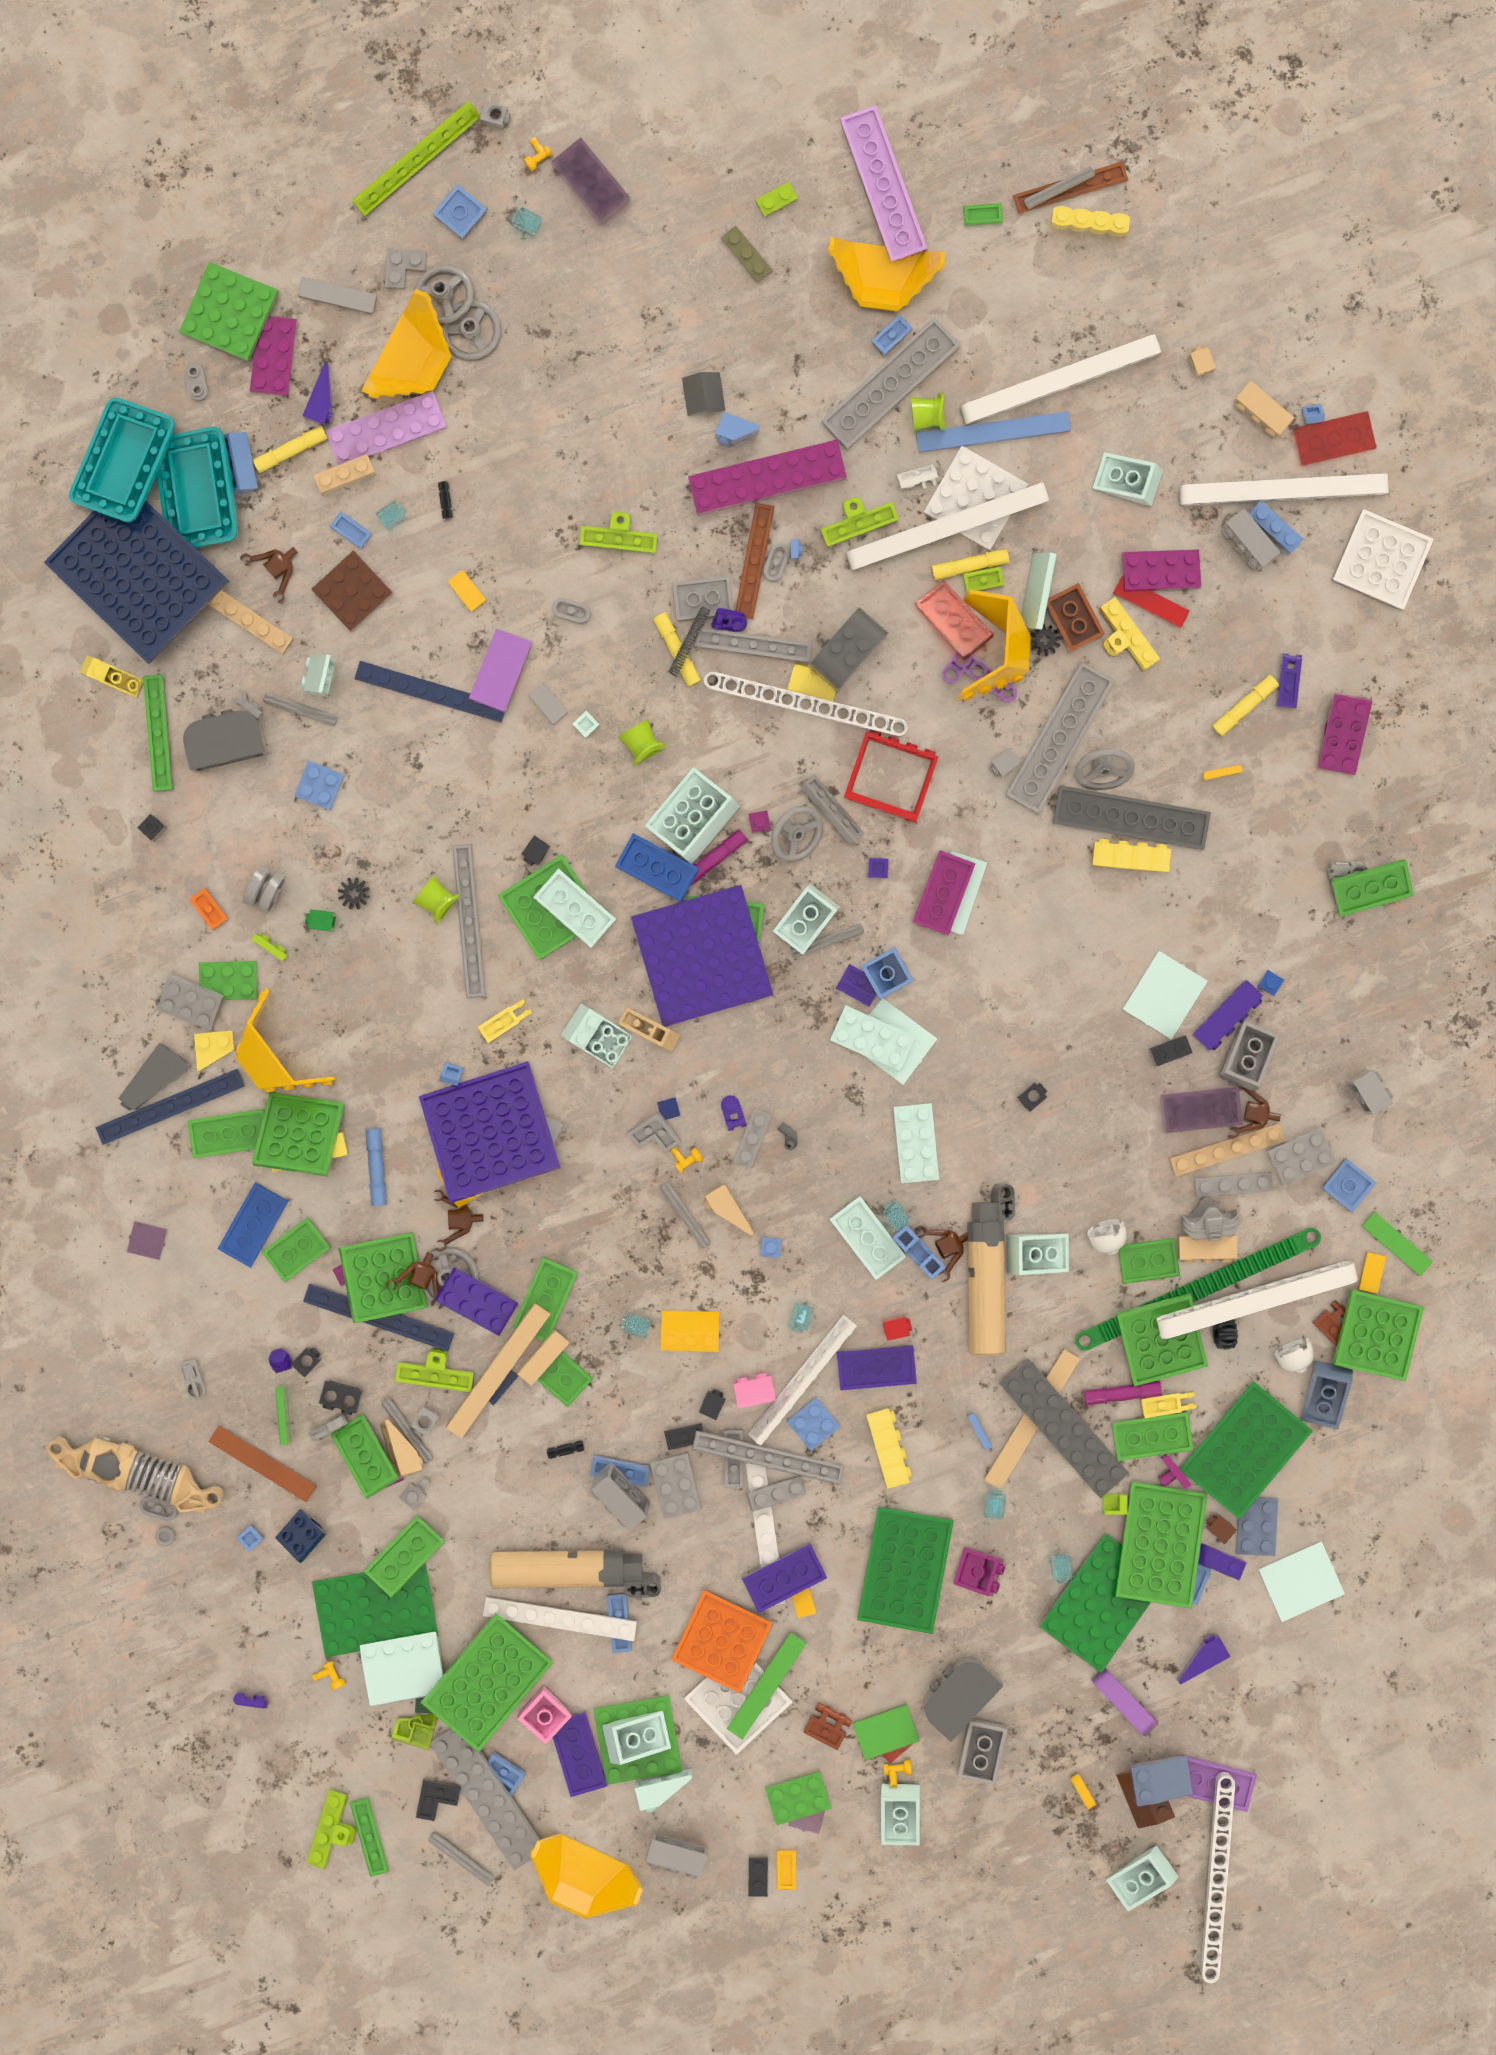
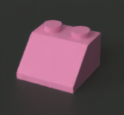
M766 1372L756 1374L754 1379L748 1380V1377L736 1379L737 1382L733 1383L738 1409L776 1400L771 1375H767Z
M543 1686L518 1713L517 1719L547 1744L572 1715L559 1699Z

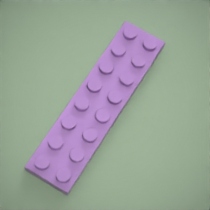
M875 105L841 117L840 121L891 263L926 251L928 249L877 106Z

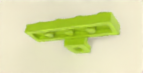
M854 497L843 502V510L847 519L820 530L828 547L897 521L899 518L893 502L866 511L861 499ZM852 502L856 504L854 510L850 508Z
M614 512L611 516L610 529L581 526L579 545L656 553L658 534L630 531L631 518L629 513ZM620 516L624 518L622 524H619L617 521Z
M432 1348L427 1356L426 1365L398 1362L395 1382L470 1392L472 1390L474 1372L446 1368L447 1351ZM438 1356L440 1360H436L434 1357Z
M329 1789L307 1858V1864L320 1869H326L333 1844L338 1846L353 1844L357 1832L356 1829L343 1822L340 1823L349 1795Z

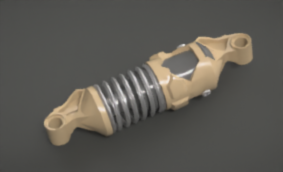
M58 1436L47 1447L48 1454L57 1462L55 1467L66 1470L74 1479H89L88 1482L95 1484L98 1482L107 1485V1489L117 1492L121 1490L129 1491L131 1489L132 1493H134L136 1489H139L138 1494L141 1495L146 1490V1498L149 1497L152 1486H155L152 1499H156L159 1488H162L159 1497L160 1502L163 1501L166 1490H169L166 1503L174 1506L179 1512L196 1511L204 1514L206 1509L218 1506L224 1496L223 1490L218 1486H211L201 1490L194 1481L188 1466H182V1464L178 1466V1463L172 1466L171 1461L165 1464L164 1459L158 1462L157 1456L151 1460L150 1454L144 1457V1453L135 1450L134 1446L126 1443L119 1445L110 1442V1439L103 1437V1439L96 1437L83 1446L72 1449L65 1438ZM53 1444H59L62 1450H55ZM209 1494H216L218 1500L211 1499Z

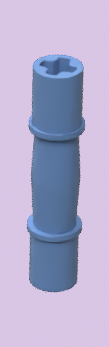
M381 1128L365 1129L371 1184L369 1185L371 1206L387 1205L381 1150L383 1149Z

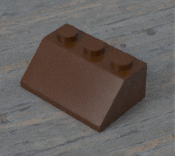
M1130 1769L1116 1774L1138 1828L1158 1825L1175 1818L1169 1800L1137 1807Z

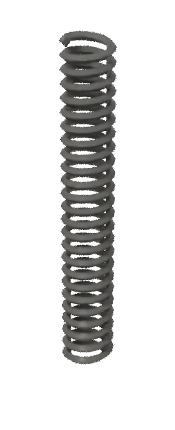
M703 606L698 610L699 613H697L695 621L691 624V629L687 632L688 634L685 640H683L684 643L679 648L680 651L676 654V659H674L670 670H668L675 677L678 676L674 673H679L674 670L680 672L679 669H682L680 666H683L684 661H686L684 658H687V656L685 655L690 653V647H693L694 639H697L695 636H698V631H701L699 628H702L703 623H705L703 620H706L707 615H709L708 612L710 610Z

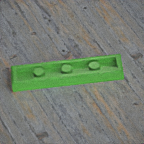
M1373 1212L1362 1225L1364 1229L1419 1276L1432 1264L1433 1261L1376 1212Z
M369 1797L350 1802L370 1877L389 1872Z

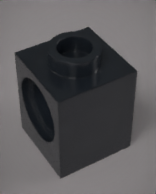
M149 814L137 827L153 842L167 829L152 814Z
M534 835L521 853L524 856L523 860L531 866L533 864L538 866L551 847Z
M1033 1082L1016 1098L1031 1112L1047 1098L1045 1095L1047 1090L1041 1083L1037 1085ZM1032 1090L1037 1091L1039 1095L1038 1099L1034 1102L1028 1098V1094Z
M306 1347L290 1365L303 1377H306L322 1360L319 1357L321 1354L314 1347L311 1349ZM305 1355L310 1356L313 1360L310 1366L303 1363Z
M713 1389V1391L708 1390L699 1413L717 1420L726 1400L723 1397L724 1393Z

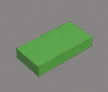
M1002 203L963 206L964 226L1003 223Z

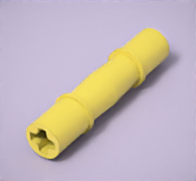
M319 425L273 451L270 449L269 452L253 459V462L258 472L262 473L308 447L311 449L312 446L328 439L323 427Z
M1004 548L985 552L982 555L931 565L934 580H939L952 576L956 577L957 574L973 572L987 567L990 569L991 567L1008 564L1010 561L1007 549Z
M664 612L653 618V621L661 634V638H664L673 659H676L675 656L680 651L679 648H681L682 642L676 634L677 630L674 628L667 613ZM685 655L687 656V658H684L686 661H684L683 666H680L682 669L679 670L687 686L690 687L700 682L701 678L693 664L694 662L690 661L688 655Z
M1268 675L1256 687H1253V691L1241 699L1229 712L1226 711V714L1212 725L1213 729L1223 737L1235 725L1239 724L1238 721L1250 713L1262 700L1265 701L1279 687L1277 681L1271 675Z

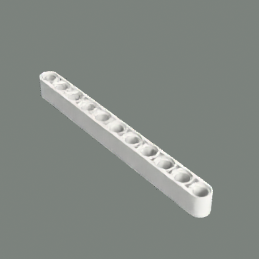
M1150 335L961 405L960 409L966 425L973 424L1161 354L1162 351L1156 335Z
M1388 474L1205 483L1179 486L1181 506L1389 494Z
M1044 482L847 551L846 555L851 569L855 570L1050 501Z
M709 672L704 678L706 688L712 691L866 730L877 731L894 737H902L907 731V723L896 717L718 672ZM710 676L717 677L718 683L715 686H710L707 683V679ZM734 681L737 687L735 690L730 691L726 688V683ZM746 686H753L756 690L755 693L747 695L744 691ZM766 690H771L774 693V697L771 700H766L763 697V693ZM790 695L793 701L791 704L785 705L781 700L782 697ZM802 700H809L811 707L807 710L802 709L800 706ZM822 704L828 705L830 708L829 713H820L819 706ZM840 709H845L848 711V717L841 719L838 717L837 712ZM864 714L867 717V721L860 724L857 722L856 716ZM882 718L885 721V727L877 728L875 720ZM901 723L904 726V731L896 733L893 729L894 724Z
M1354 1261L1339 1262L1162 1315L1156 1319L1162 1339L1172 1338L1355 1283L1358 1278Z
M1228 1772L1219 1773L1215 1780L1200 1965L1201 1975L1207 1983H1215L1220 1976L1235 1781ZM1224 1778L1230 1779V1783L1227 1786H1221L1220 1784ZM1226 1797L1228 1798V1803L1220 1805L1219 1800ZM1224 1816L1227 1818L1224 1824L1217 1823L1220 1817ZM1218 1836H1225L1223 1843L1216 1842ZM1221 1854L1224 1856L1221 1862L1214 1861L1217 1855ZM1215 1874H1222V1879L1214 1881L1213 1876ZM1214 1893L1221 1894L1218 1900L1211 1899ZM1218 1912L1219 1916L1216 1919H1211L1210 1914ZM1211 1931L1218 1932L1215 1938L1208 1937ZM1215 1950L1216 1954L1213 1957H1208L1207 1952ZM1208 1969L1215 1970L1211 1976H1206L1205 1972Z

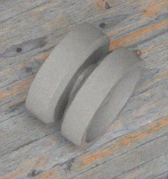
M260 865L246 889L242 902L249 906H254L259 900L258 910L268 914L280 895L285 876L276 872L269 879L270 869Z

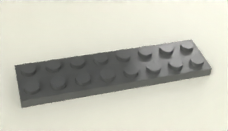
M1060 785L1053 824L1204 850L1211 812Z
M1026 1359L999 1383L1100 1498L1129 1474L1029 1359Z

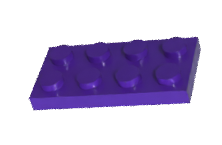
M456 1267L452 1269L434 1299L436 1302L498 1336L518 1305L517 1301Z
M913 1345L837 1352L840 1390L917 1384Z
M809 1543L741 1579L757 1612L761 1613L827 1579V1576Z
M586 1712L572 1715L553 1736L570 1797L608 1786Z

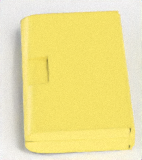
M795 662L788 690L834 702L836 691L809 668V665Z

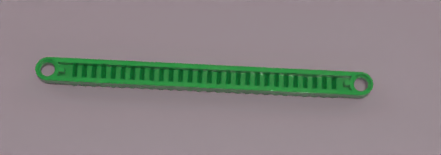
M1306 1228L1133 1308L1188 1293L1191 1294L1193 1302L1198 1301L1317 1246L1321 1241V1233L1315 1228ZM1309 1232L1316 1234V1240L1313 1243H1309L1306 1240V1235ZM1117 1316L1079 1332L1075 1337L1076 1346L1081 1350L1087 1351L1121 1336ZM1088 1336L1090 1338L1089 1345L1081 1346L1079 1343L1080 1337Z

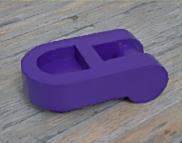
M718 608L715 613L716 618L711 623V627L716 630L742 631L747 626V618L742 612Z
M732 1095L724 1097L721 1102V1109L728 1131H732L738 1126H741V1128L747 1126L738 1098ZM737 1113L738 1119L731 1121L730 1115Z
M238 1692L233 1698L236 1705L265 1709L268 1707V1700H265L263 1695H254L252 1698L246 1697L242 1692Z

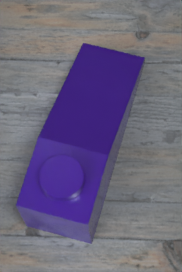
M324 363L302 416L304 419L326 427L327 423H331L334 413H332L330 366Z
M1201 1543L1198 1563L1240 1581L1247 1564L1245 1560Z
M1210 1634L1203 1639L1204 1642L1199 1645L1177 1677L1180 1685L1231 1657L1218 1634L1215 1636Z

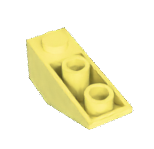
M88 655L79 672L136 698L143 684V679Z

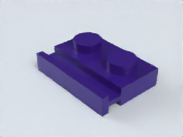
M849 964L836 989L870 1007L876 992L865 972Z

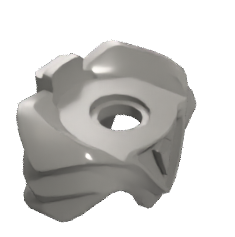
M1211 1198L1202 1199L1198 1207L1189 1216L1181 1215L1184 1225L1183 1230L1194 1240L1207 1237L1208 1241L1221 1240V1236L1231 1237L1236 1232L1239 1221L1237 1209L1224 1212L1216 1206Z

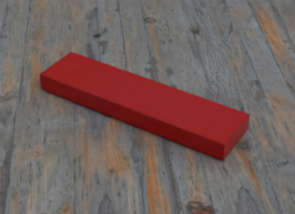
M1121 576L1113 594L1179 628H1182L1190 610L1151 590L1124 591L1123 576Z

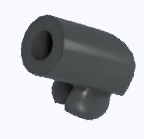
M782 1122L777 1130L785 1135V1148L793 1150L797 1146V1133Z

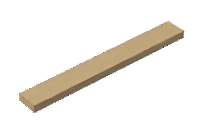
M535 1302L445 1426L446 1429L462 1439L548 1319L550 1312Z
M1063 1349L1046 1377L1059 1394L1080 1361V1358ZM1025 1413L984 1478L985 1481L1000 1490L1038 1430V1427Z

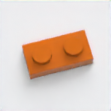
M206 888L189 899L212 930L228 920Z

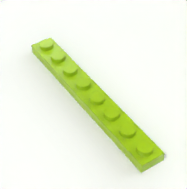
M467 101L358 194L352 202L366 216L481 117L479 113Z

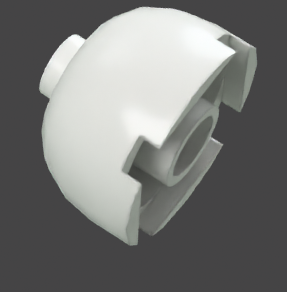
M1119 1219L1099 1222L1100 1227L1094 1229L1092 1226L1087 1231L1092 1247L1098 1252L1108 1253L1109 1255L1117 1253L1127 1239L1125 1224L1123 1221L1120 1223Z
M1302 1338L1291 1341L1282 1346V1351L1278 1352L1277 1349L1274 1353L1277 1362L1285 1371L1297 1372L1298 1374L1305 1372L1314 1358L1313 1346L1308 1338H1306L1305 1342H1303Z

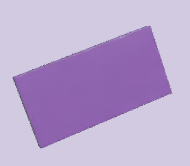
M496 628L469 700L505 713L532 642Z
M1187 1756L1193 1794L1187 1795V1797L1214 1803L1216 1776L1221 1772H1228L1235 1781L1233 1808L1248 1812L1257 1774ZM1224 1778L1220 1783L1221 1786H1227L1230 1783V1779ZM1226 1797L1219 1800L1220 1805L1228 1803V1798Z

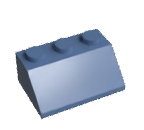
M247 433L225 434L224 439L234 495L258 489Z

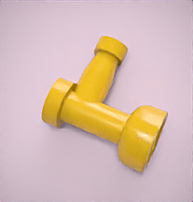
M536 137L532 138L530 143L538 154L534 157L527 156L523 159L531 172L537 168V163L548 156H553L548 146L543 148Z
M677 1146L670 1150L678 1161L675 1163V1166L680 1173H683L684 1169L693 1162L704 1160L696 1147L691 1150V1155L686 1159L678 1151Z
M330 1661L323 1665V1670L313 1674L312 1677L316 1682L329 1675L332 1680L330 1687L333 1691L344 1686L346 1683L344 1679H339L333 1667L334 1662Z
M911 1759L905 1760L903 1764H884L885 1776L889 1775L891 1788L898 1786L896 1772L912 1775Z

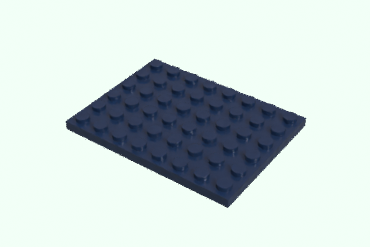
M146 500L137 518L129 523L93 511L44 561L69 588L148 664L230 582Z

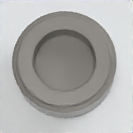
M161 1527L157 1530L155 1539L159 1545L168 1546L175 1540V1532L170 1527Z

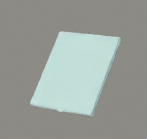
M1158 951L1123 1007V1010L1144 1022L1146 1026L1152 1027L1172 1040L1208 981L1186 968L1184 964L1181 965Z
M882 998L869 1016L916 1037L901 1071L869 1057L866 1058L904 1085L918 1064L922 1063V1059L936 1042L937 1038Z
M1322 1541L1258 1569L1268 1590V1596L1272 1599L1281 1622L1345 1594Z

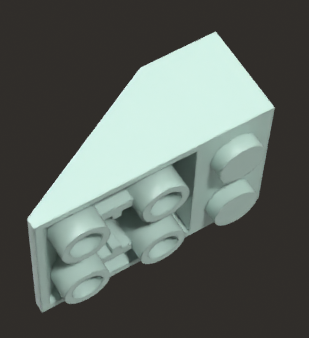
M582 1003L561 1034L566 1040L611 1068L615 1066L633 1037Z

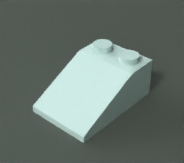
M1104 452L1093 489L1134 503L1152 506L1163 470L1156 463Z
M311 654V658H307L305 669H308L307 676H303L301 683L305 693L328 698L336 662L331 655Z
M809 884L773 932L803 955L840 906Z
M1069 1234L1007 1235L1008 1273L1030 1275L1069 1272Z
M663 1711L621 1719L602 1725L610 1763L622 1765L671 1749Z
M692 1768L636 1782L635 1791L640 1811H655L656 1807L663 1804L692 1779Z
M882 1784L881 1845L920 1846V1785L897 1784L896 1788H891L890 1784Z
M1156 1845L1108 1877L1106 1881L1127 1911H1130L1172 1886L1179 1876Z

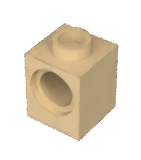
M1198 346L1192 349V353L1188 357L1196 378L1215 371L1216 366L1209 347L1203 348V346Z

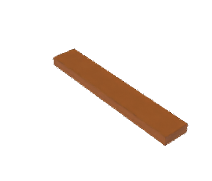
M1123 161L1094 170V177L1031 209H1028L1024 203L1026 198L1060 181L1013 195L1018 215L1128 181Z
M761 503L755 504L735 611L744 613L747 619L754 618L775 507Z
M218 1425L209 1440V1443L305 1502L308 1501L317 1486Z

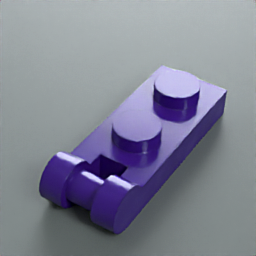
M1288 653L1282 654L1277 699L1278 707L1297 708L1302 655L1289 656ZM1288 663L1295 664V668H1288Z

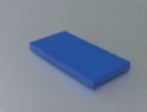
M634 833L615 865L621 871L681 903L700 870L698 867Z
M255 1182L217 1249L251 1268L289 1200Z

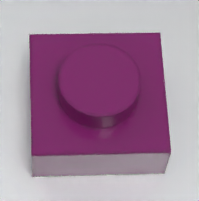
M768 811L749 814L752 833L771 830Z

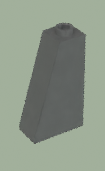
M159 1043L118 1098L122 1101L120 1105L129 1111L130 1109L137 1110L187 1072L192 1065L167 1046Z

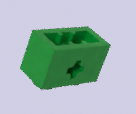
M310 909V913H306L305 924L308 925V929L334 932L337 913Z

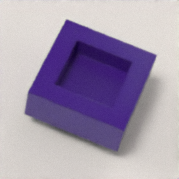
M869 858L868 877L888 878L889 859Z

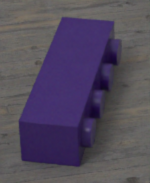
M1244 980L1200 1025L1192 1036L1207 1051L1211 1049L1215 1051L1222 1044L1220 1040L1225 1035L1228 1037L1235 1030L1233 1026L1238 1021L1242 1023L1249 1016L1247 1012L1251 1008L1256 1009L1262 1003L1260 999L1263 995L1248 980Z

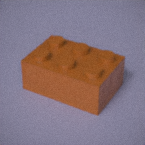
M1079 583L1048 598L1046 610L1056 629H1058V633L1069 654L1105 635Z

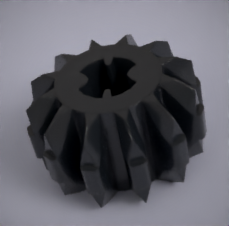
M1043 624L1042 630H1035L1036 633L1030 632L1031 637L1035 638L1031 639L1030 644L1035 643L1031 650L1034 651L1038 648L1037 655L1039 656L1042 650L1045 657H1047L1049 654L1048 649L1054 654L1056 651L1052 646L1060 647V644L1055 641L1061 640V637L1054 636L1059 631L1056 629L1051 632L1052 625H1049L1046 630L1045 624ZM1043 635H1045L1047 639H1050V642L1048 641L1047 645H1044V642H1040V639H1042Z
M357 877L354 879V884L351 878H347L349 885L344 882L341 883L345 889H338V892L344 893V895L339 896L338 899H346L342 903L344 907L350 902V910L353 909L354 903L356 908L360 909L359 902L366 905L367 902L363 898H370V895L364 894L370 888H362L366 883L365 881L358 885L359 878ZM353 888H356V892L359 893L358 897L355 896V899H352V896L349 895L350 890L353 891Z
M1232 1319L1213 1325L1212 1337L1214 1338L1215 1346L1218 1349L1224 1350L1235 1348L1238 1343V1330L1235 1320Z

